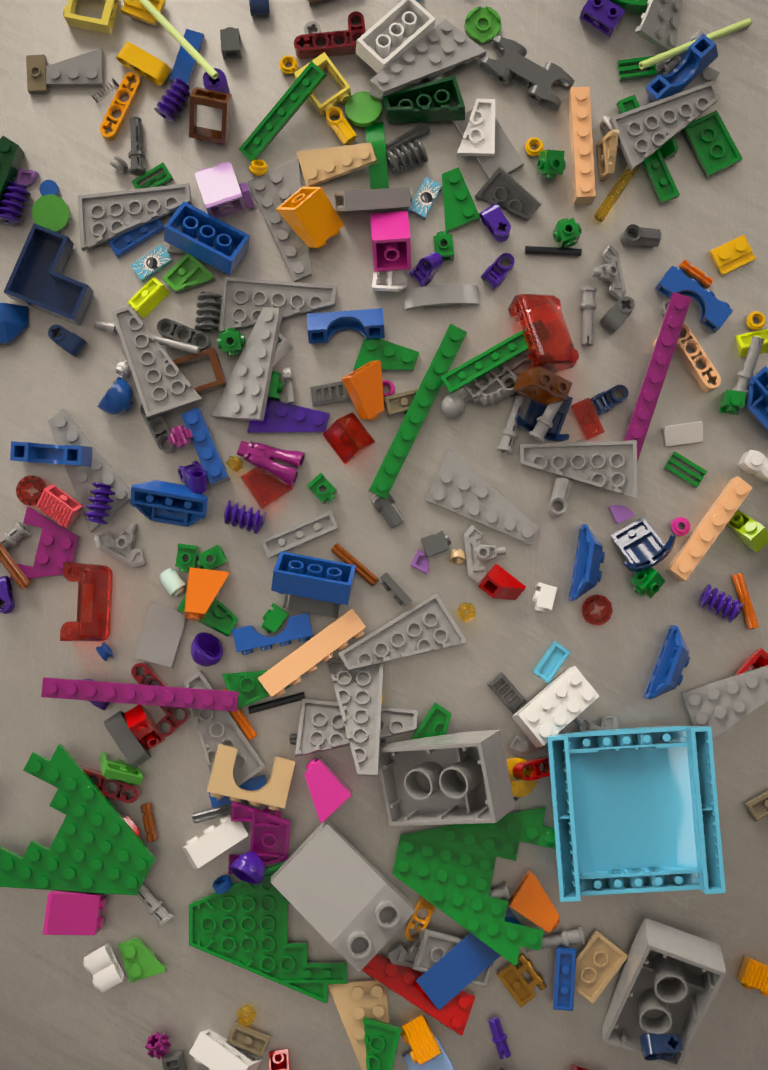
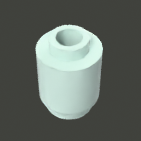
M172 568L165 570L159 575L160 583L171 597H179L186 591L184 589L186 587L185 582Z

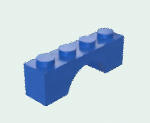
M703 33L689 46L685 58L676 69L666 75L659 74L645 87L648 98L655 102L679 93L718 57L716 44Z
M673 265L655 287L656 290L667 298H670L673 292L693 298L701 309L700 322L714 333L721 328L733 312L728 303L717 299L712 291L705 290L697 280L690 279L682 269Z
M383 308L307 314L309 344L328 342L335 333L342 330L357 331L365 339L385 338Z
M199 407L180 414L187 429L190 428L192 432V443L206 471L210 484L214 487L230 480V476L217 451L209 427Z
M11 441L10 461L91 467L93 447Z
M309 613L290 616L285 629L280 634L272 637L260 634L253 625L232 629L236 651L242 652V655L254 653L253 649L260 647L261 651L273 649L272 645L278 643L280 647L291 645V641L296 639L299 640V643L309 641L310 636H314Z

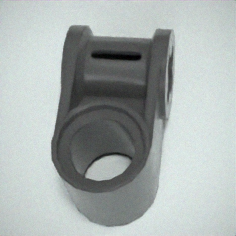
M628 296L622 297L607 311L600 322L612 333H615L635 307L634 300ZM628 305L626 309H622V306Z

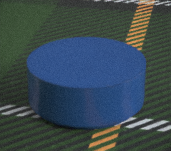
M45 180L39 187L42 196L48 194L58 196L60 193L59 186L53 180Z
M223 875L213 882L212 887L217 894H222L233 886V881L230 876Z

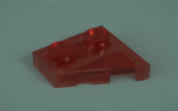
M255 467L241 476L242 481L261 509L293 489L290 485L284 484L278 478L267 474L259 467Z

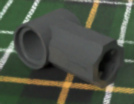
M631 224L627 226L620 238L625 246L643 245L658 247L661 240L660 229L642 228ZM627 232L633 233L635 238H630Z
M390 493L385 500L376 495L370 499L391 530L405 521L395 506V501Z

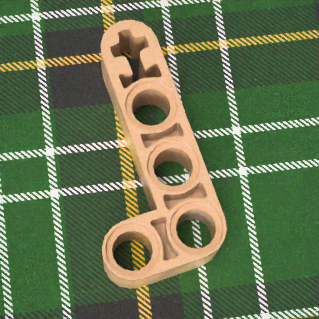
M683 324L681 329L683 338H678L675 349L699 387L705 392H711L720 385V375L689 327ZM686 346L693 349V354L686 351ZM696 362L702 363L703 370L697 368ZM712 380L713 383L708 384L707 381Z

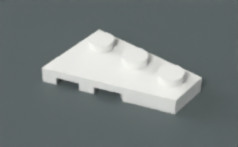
M476 99L457 156H494L495 99Z

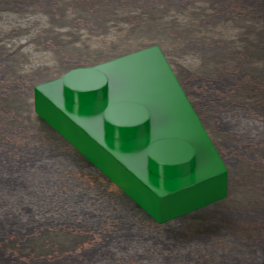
M459 167L443 173L441 179L445 231L449 233L479 221L480 215Z
M435 702L411 739L446 735L451 713Z
M364 1016L363 1026L365 1031L364 1041L366 1045L367 1070H393L402 1027Z

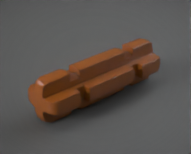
M144 803L140 808L141 813H143L144 829L147 831L146 840L147 842H153L158 839L157 831L155 832L154 815L151 813L153 810L152 804Z

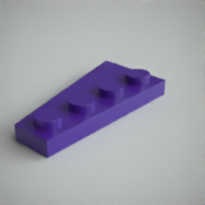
M267 399L264 421L250 420L247 433H326L330 413Z

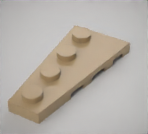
M372 143L296 152L306 186L308 187L317 186L378 163Z

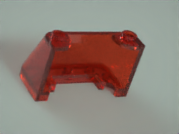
M543 294L515 295L508 311L510 317H515V321L520 322L530 351L528 359L532 361V367H529L528 370L539 366L550 372L573 368L579 359V354L573 346L561 311L559 298H556L555 295Z
M63 562V575L65 579L78 582L77 621L66 622L62 625L60 641L102 642L107 640L111 632L113 572L111 568L99 564Z

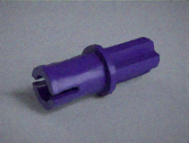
M492 1017L488 1023L493 1035L492 1042L496 1045L499 1059H504L503 1055H505V1058H509L511 1052L506 1041L507 1034L503 1031L500 1019Z

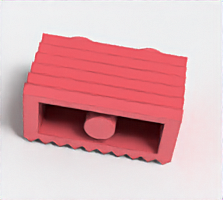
M52 484L44 489L36 507L43 514L55 519L60 526L68 528L77 521L84 506Z

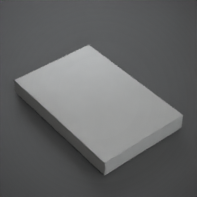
M151 602L134 658L173 668L187 618H183L184 614L178 612L175 608Z

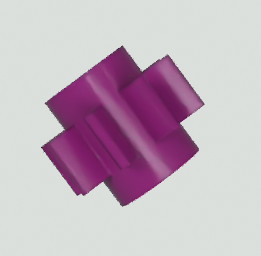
M184 425L172 428L170 430L171 434L167 438L170 445L174 444L177 448H182L190 444V439L193 435L190 428L187 429L184 428Z
M158 1032L151 1035L145 1046L149 1050L147 1054L151 1058L156 1057L159 1060L167 1055L171 1043L168 1041L169 1037L165 1033L161 1035Z

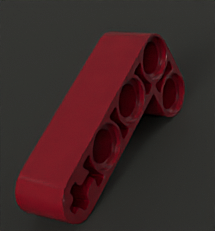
M358 11L349 14L348 30L298 35L294 40L296 56L300 59H313L324 52L328 57L356 54V43L354 41L366 32L363 14ZM354 22L360 23L359 25H353ZM343 42L342 45H337L336 43ZM321 43L325 44V46L319 47L317 45Z
M137 663L132 667L131 674L139 684L151 685V682L155 680L159 686H168L148 663ZM139 668H145L143 671L145 675L138 674L140 672ZM159 706L166 715L156 724L157 734L161 737H168L175 733L190 718V709ZM178 709H182L185 712L183 720L178 719L176 716ZM164 722L170 725L169 733H165L162 730Z
M79 765L90 779L92 776L98 778L97 787L104 796L129 804L140 798L142 790L139 785H130L117 779L109 780L103 776L102 772ZM110 782L116 784V792H112L109 789ZM132 789V793L135 795L133 797H130V793L125 791H129Z

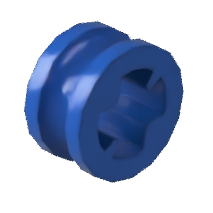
M103 642L101 647H96L98 654L104 661H107L108 657L114 656L113 651L106 642Z

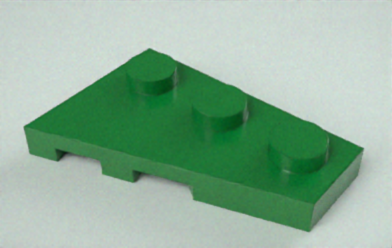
M364 337L353 371L370 361L380 360L382 370L413 371L419 352L379 338L365 339Z
M186 594L177 609L182 614H184ZM215 599L204 619H200L198 622L229 637L238 618L223 603Z
M268 670L222 674L228 691H239L238 709L270 696L258 680Z

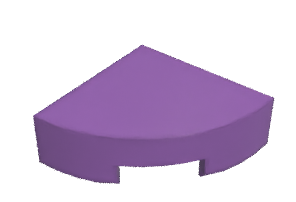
M19 168L16 183L27 188L37 180L39 173Z
M247 183L239 184L247 208L254 207Z
M609 506L616 524L635 516L626 506Z
M418 549L410 566L428 574V558L422 550Z

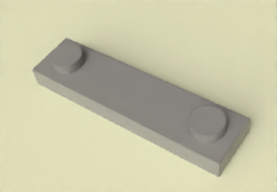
M330 510L261 540V544L269 559L280 554V551H288L339 528Z

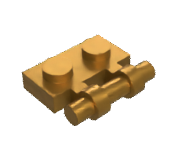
M523 953L518 956V960L521 963L518 967L510 962L496 973L520 1008L536 997V993L533 991L535 986H538L541 991L547 987L543 981V976L537 973L532 966V961L529 958L527 959ZM525 971H527V973L531 977V980H529L528 982L522 976V973H524Z

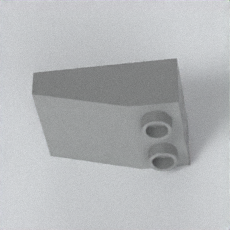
M501 729L385 743L380 746L379 775L389 826L496 823L515 808Z
M327 820L321 823L271 876L273 886L358 972L368 964L415 913L410 900Z
M645 917L629 950L628 958L625 961L602 1024L603 1042L643 1056L640 1042L642 1035L648 1033L674 1034L682 1042L681 1050L671 1060L654 1061L679 1070L726 976L721 946Z

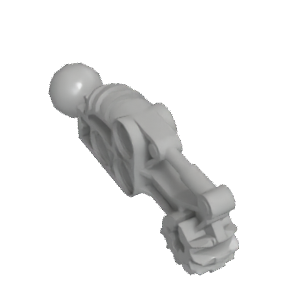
M543 343L536 345L498 367L503 371L502 373L495 374L491 371L463 387V392L459 395L451 394L446 396L441 404L443 413L449 418H457L463 414L465 404L469 400L473 403L480 402L484 406H487V404L495 405V402L503 401L504 397L508 398L516 393L513 391V388L505 386L507 382H512L515 385L519 373L513 371L523 363L534 361L539 362L533 368L539 366L544 368L547 364H552L554 355L544 350ZM486 380L488 384L481 386L478 384V381Z

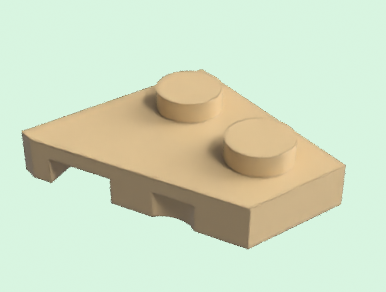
M619 130L609 131L596 144L599 180H607L615 172Z

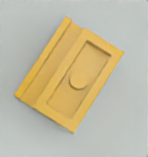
M124 0L123 8L121 7L122 14L153 26L157 25V20L138 0ZM148 0L162 13L166 4L165 0Z
M745 235L739 236L709 252L716 268L721 273V277L756 259Z

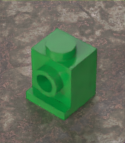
M447 231L438 232L436 236H433L434 252L442 256L443 262L454 261L455 254L452 234H448ZM447 243L446 246H441L440 244Z
M272 371L267 399L281 402L279 392L282 393L283 381H281V373Z
M734 390L723 392L720 399L719 413L739 415V411L745 406L746 392Z
M322 473L307 485L309 490L322 504L325 502L329 504L336 498L335 493L337 490ZM325 486L327 488L326 492H320V487Z
M178 543L175 567L180 568L179 571L189 572L190 567L197 568L200 547ZM184 555L189 556V560L187 562L183 561Z
M219 544L198 554L200 559H197V563L200 569L215 570L229 563ZM212 555L214 557L213 562L209 563L207 561L208 556Z
M275 603L271 605L274 609L272 611L269 609L262 618L264 622L261 628L269 634L271 632L277 633L290 616V614Z

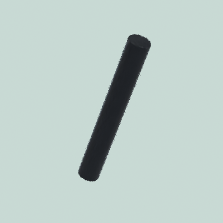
M525 246V253L581 256L582 249Z
M300 692L248 707L249 714L297 702L306 699L305 694Z

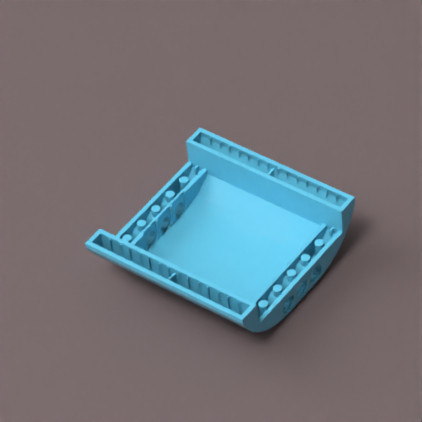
M710 726L639 727L580 731L547 736L560 902L581 901L580 896L700 889L704 894L726 893L712 730Z

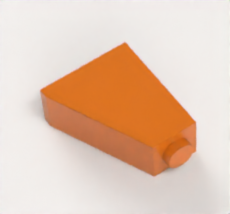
M380 360L370 361L341 378L360 419H369V421L379 417L378 413L384 410L382 367Z
M190 567L183 618H188L190 621L203 620L226 583L229 572Z
M529 869L511 896L508 904L511 908L550 933L552 929L555 930L558 927L560 915L534 873Z

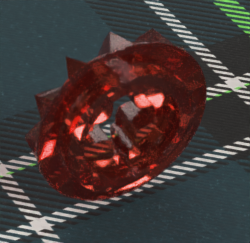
M26 476L17 484L16 495L25 505H37L46 488V484L37 476ZM34 485V489H37L39 492L33 493V496H31V493L25 490L31 489Z
M599 594L592 595L584 601L582 614L588 623L602 625L611 619L613 612L612 603L607 597ZM594 603L598 607L604 606L600 611L601 616L598 613L590 614L595 609Z

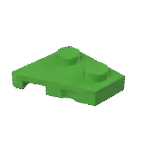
M186 253L162 279L178 293L210 282L215 277L196 258Z
M101 752L99 761L105 778L121 780L130 785H141L143 780L141 769L133 768L130 764L120 759H117L116 762L106 758L107 753Z
M139 937L118 944L129 983L166 972L167 967L165 964L162 965L151 949H148Z

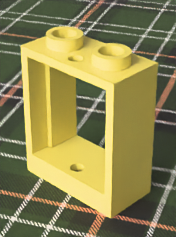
M68 0L67 6H64L63 17L69 26L112 35L120 0H106L101 19L76 15L75 10L78 0Z
M325 52L312 60V62L322 71L326 69L341 91L322 104L319 103L313 93L309 96V101L320 116L324 115L329 108L335 107L339 103H345L351 96L350 86ZM309 63L294 73L295 80Z

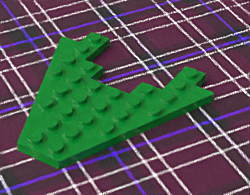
M59 744L51 760L36 752H32L23 771L58 788L49 806L66 814V817L50 848L32 840L22 857L0 846V887L137 896L156 857L63 745Z
M546 807L506 814L496 823L453 824L401 834L392 875L502 957L517 966L520 946L540 951L544 930L506 922L505 916L508 901L489 897L496 857L516 861L519 842L556 850L554 828L543 826Z
M285 861L265 869L264 880L259 885L241 880L234 883L225 893L217 894L214 892L189 904V946L323 1003H328L327 984H347V961L308 962V942H288V904L291 903L271 883V876Z

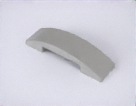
M434 285L403 291L405 310L423 309V307L480 305L479 288L477 285Z

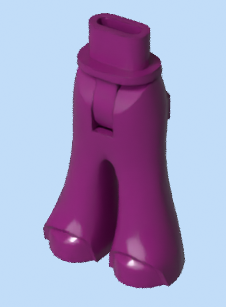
M241 441L237 451V455L244 457L245 461L271 472L292 487L297 480L298 469L274 462L272 459L283 461L300 469L306 454L302 451L283 450L262 443H253L252 441L249 443Z

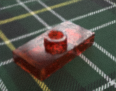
M589 398L571 405L586 441L605 432Z

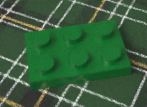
M717 110L691 122L683 129L707 177L731 167L743 159Z

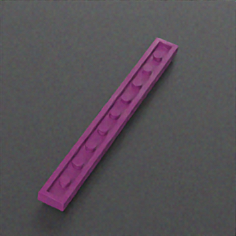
M675 292L671 294L623 440H637V462L692 299Z
M43 677L41 697L237 712L239 691Z

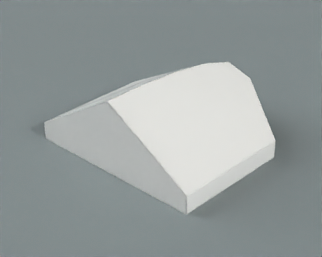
M403 270L374 272L372 290L398 292L407 288L408 278Z

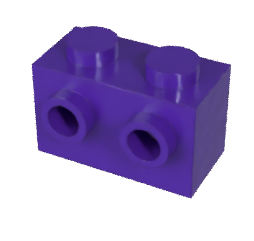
M588 0L582 8L580 19L608 37H611L621 23L625 10L619 4H614L609 0Z

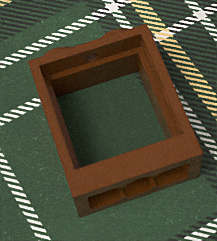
M194 87L190 94V138L226 145L230 136L232 94ZM197 104L222 109L221 131L196 126Z
M214 347L200 351L199 354L193 353L172 360L178 367L207 357L210 358L217 381L195 387L194 390L199 396L225 388L227 384L217 351Z
M539 366L520 372L513 391L547 406L566 401L572 382Z

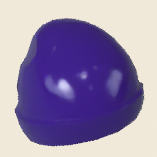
M206 632L198 633L191 645L193 661L205 667L213 666L220 662L223 652L220 641L212 634Z
M248 851L238 856L230 866L231 872L244 882L259 885L264 880V863L253 851Z

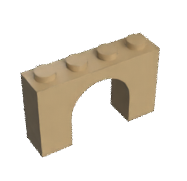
M218 743L207 787V792H210V796L222 798V795L229 796V800L241 802L243 799L249 801L250 805L259 807L261 804H266L269 809L277 811L280 808H285L296 761L275 756L268 782L258 790L248 791L240 788L233 778V768L238 748Z

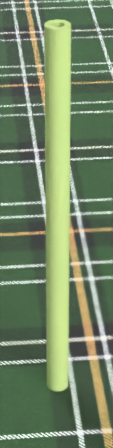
M138 0L213 79L218 78V72L148 0Z
M745 19L706 36L714 41L751 26V19ZM696 40L639 62V68L642 70L687 52L689 46Z

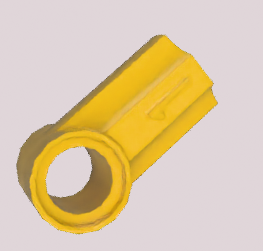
M329 108L326 112L328 127L334 131L344 146L350 145L357 138V134L343 116L340 108ZM332 116L339 117L337 121H332L330 118Z

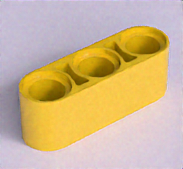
M130 42L124 44L116 57L121 64L158 86L164 84L172 71L165 62Z

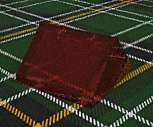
M353 412L337 419L322 434L345 465L375 443Z

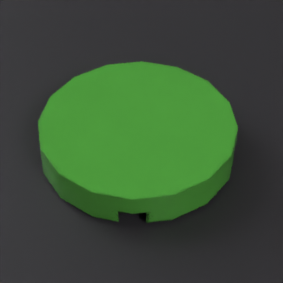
M476 7L466 16L465 33L475 43H491L494 37L500 34L501 18L497 11L491 7Z
M357 92L346 101V117L355 126L369 127L381 117V101L370 96V92Z
M48 194L41 196L35 201L32 207V217L35 224L55 232H61L67 227L71 213L69 206L63 199L56 195Z

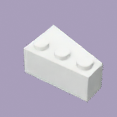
M229 814L220 820L221 824L216 827L214 825L208 827L203 831L204 834L202 836L191 838L186 842L187 845L181 849L192 867L198 869L249 836L243 824L239 821H231V815Z
M210 1029L200 1032L189 1052L197 1063L207 1066L209 1070H258L263 1061L259 1057L254 1060L245 1055L247 1051L243 1049L238 1051L227 1043L226 1038Z

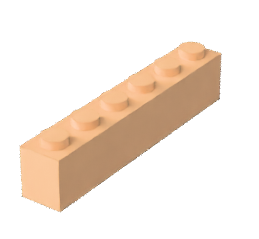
M571 87L568 95L573 205L592 204L596 193L590 87Z
M738 476L732 478L665 571L680 582L686 581L753 487Z
M351 609L261 675L258 680L271 698L273 696L278 698L286 692L285 688L288 685L295 686L302 680L300 676L307 672L309 675L318 668L316 664L320 661L325 663L333 657L332 653L335 650L342 651L349 645L347 641L351 638L356 640L364 634L363 629L366 626L355 611Z

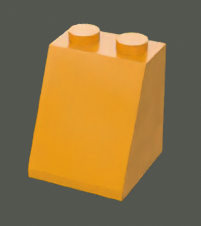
M302 186L276 208L282 218L310 248L318 249L323 247L330 237L337 235L339 229L344 226L322 187Z

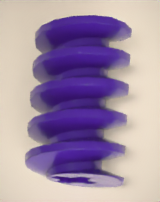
M214 68L219 74L217 79H213L207 72L204 73L203 85L205 89L230 94L226 76L221 69Z
M179 78L173 79L174 83L169 85L170 89L165 91V95L157 103L158 108H154L161 117L173 122L176 120L173 114L179 116L180 113L177 108L183 110L184 107L181 102L187 104L188 101L185 96L190 97L191 94L189 92L190 87Z
M8 182L10 185L6 188L8 193L3 195L5 200H2L0 203L3 206L0 207V221L13 225L14 223H20L16 216H23L19 209L25 210L26 207L21 203H27L28 200L24 195L30 196L31 193L17 183Z
M93 482L92 485L97 489L90 490V493L95 495V497L88 498L93 504L86 505L91 512L84 513L89 518L85 520L107 525L108 522L103 518L110 517V515L105 510L112 509L107 503L114 502L109 495H115L116 493L111 490V488H114L113 486Z
M231 500L228 501L224 513L225 524L228 525L232 521L233 527L239 524V528L244 529L246 526V530L250 532L253 529L254 534L260 532L266 519V512L263 516H260V510L258 509L254 514L253 507L246 511V505L239 509L238 502L232 507Z
M710 584L703 589L699 597L701 608L706 604L708 605L707 611L715 608L714 615L722 612L721 619L728 615L729 623L739 615L744 604L743 602L739 604L738 599L732 600L731 595L725 597V592H719L718 588L712 589Z

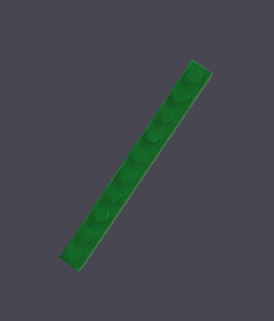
M453 324L449 325L368 490L384 500L387 498L443 383L440 377L448 373L467 334L466 331Z

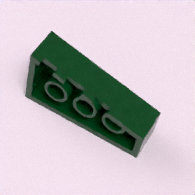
M455 75L401 89L383 97V106L388 123L465 120V105Z
M2 136L0 139V203L2 200H5L3 195L8 193L6 191L7 186H10L8 182H13L15 176H17L25 155L18 144L5 136Z

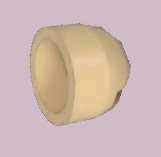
M453 549L450 553V562L455 565L463 564L465 562L464 551Z

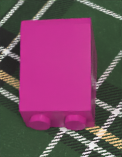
M408 211L370 213L374 272L411 269Z
M314 757L305 767L307 770L304 775L318 818L323 823L352 795V790L322 757L318 760Z
M56 890L49 892L43 935H96L100 929L102 930L104 925L102 909H105L107 903L104 893Z

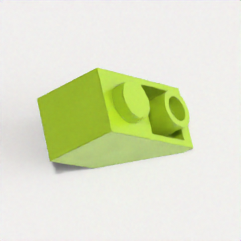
M737 510L726 524L744 545L756 553L768 544L766 528L740 510Z

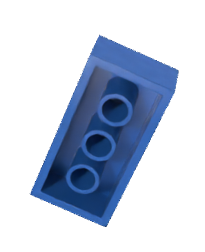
M184 201L164 226L165 242L229 275L232 274L249 249L250 235Z
M280 551L273 571L271 591L312 598L318 601L333 602L338 605H348L356 565Z

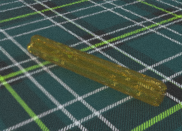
M640 165L632 171L627 166L596 212L594 218L597 221L603 222Z

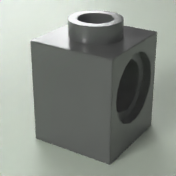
M227 27L220 29L223 59L242 58L239 28Z
M443 531L421 539L427 558L450 549V538L448 534L444 535Z

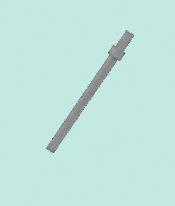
M96 320L94 323L95 328L106 330L107 333L114 335L118 333L116 324L113 322L105 323ZM153 335L160 345L194 354L200 353V347Z

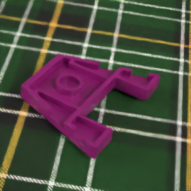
M27 507L23 524L40 527L42 532L33 567L17 564L28 579L72 574L80 537L36 510Z
M232 801L231 821L252 823L250 851L255 852L261 858L264 866L287 860L290 820ZM229 854L228 874H233L230 866L240 855Z

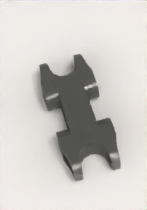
M495 36L492 45L502 54V57L497 60L482 57L479 66L494 80L504 85H508L510 80L513 79L529 89L526 93L527 97L538 105L559 110L562 101L552 93L551 89L557 86L570 89L574 85L575 80L560 66L550 61H546L543 67L525 58L527 54L526 48L516 41Z

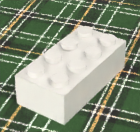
M402 0L357 39L356 54L376 73H379L434 28L436 19L416 0Z
M576 666L566 669L514 714L512 718L535 747L538 748L548 743L547 736L558 734L600 696Z

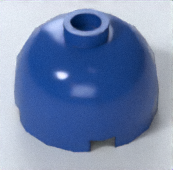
M118 376L113 382L114 385L107 390L97 406L102 411L111 415L120 414L124 410L128 412L134 403L131 401L133 397L131 385Z

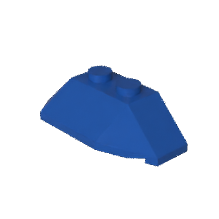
M0 303V344H9L24 329L29 327L28 306Z
M765 366L750 379L747 408L768 431V368Z
M154 480L132 485L130 504L151 521L188 527L207 516L208 498L202 493L191 492L186 485Z
M582 524L579 528L568 601L577 600L595 587L602 577V571L599 568L600 563L604 562L605 552L602 551L603 546L587 524Z
M670 625L643 696L646 699H653L676 689L677 685L679 686L683 680L682 671L684 667L688 666L690 657L688 656V647L678 626Z

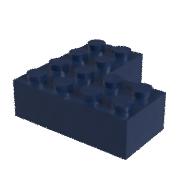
M33 223L4 293L13 300L79 326L94 291L87 284L61 275L74 246L68 236Z

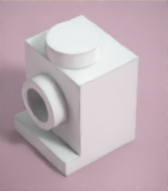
M540 582L536 583L539 591L535 590L533 601L535 602L534 610L546 613V610H552L558 587Z

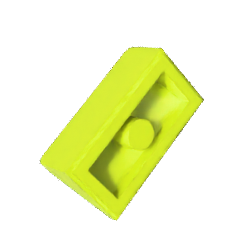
M152 277L127 303L142 318H145L169 295V291L155 277Z
M768 328L735 336L741 358L746 357L752 336L765 339L760 354L768 352Z

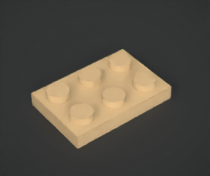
M598 930L593 932L576 955L575 990L592 1004L628 958L627 953Z

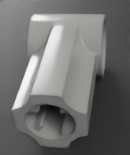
M557 477L555 480L551 500L547 508L548 513L553 517H560L567 509L572 481L569 479ZM554 503L561 505L562 510L560 512L553 509Z

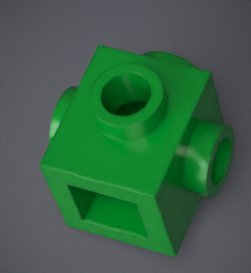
M540 151V158L537 161L538 175H545V179H556V176L563 175L566 167L564 160L565 151Z
M568 218L561 219L554 228L553 238L556 243L558 242L560 248L571 247L577 244L582 233L579 223L575 222L574 218L569 220Z
M235 328L224 329V332L220 333V338H217L218 348L222 349V352L227 353L228 356L239 355V351H243V346H245L244 334L241 335V332L239 330L236 331ZM228 338L234 339L232 345L227 343Z
M653 568L635 573L630 580L635 587L633 590L638 595H645L650 599L666 582L659 572Z

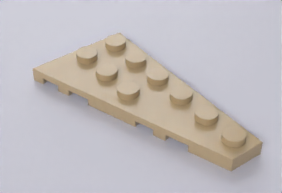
M375 979L349 980L347 984H327L362 1070H367L363 1017L390 1024L387 987Z

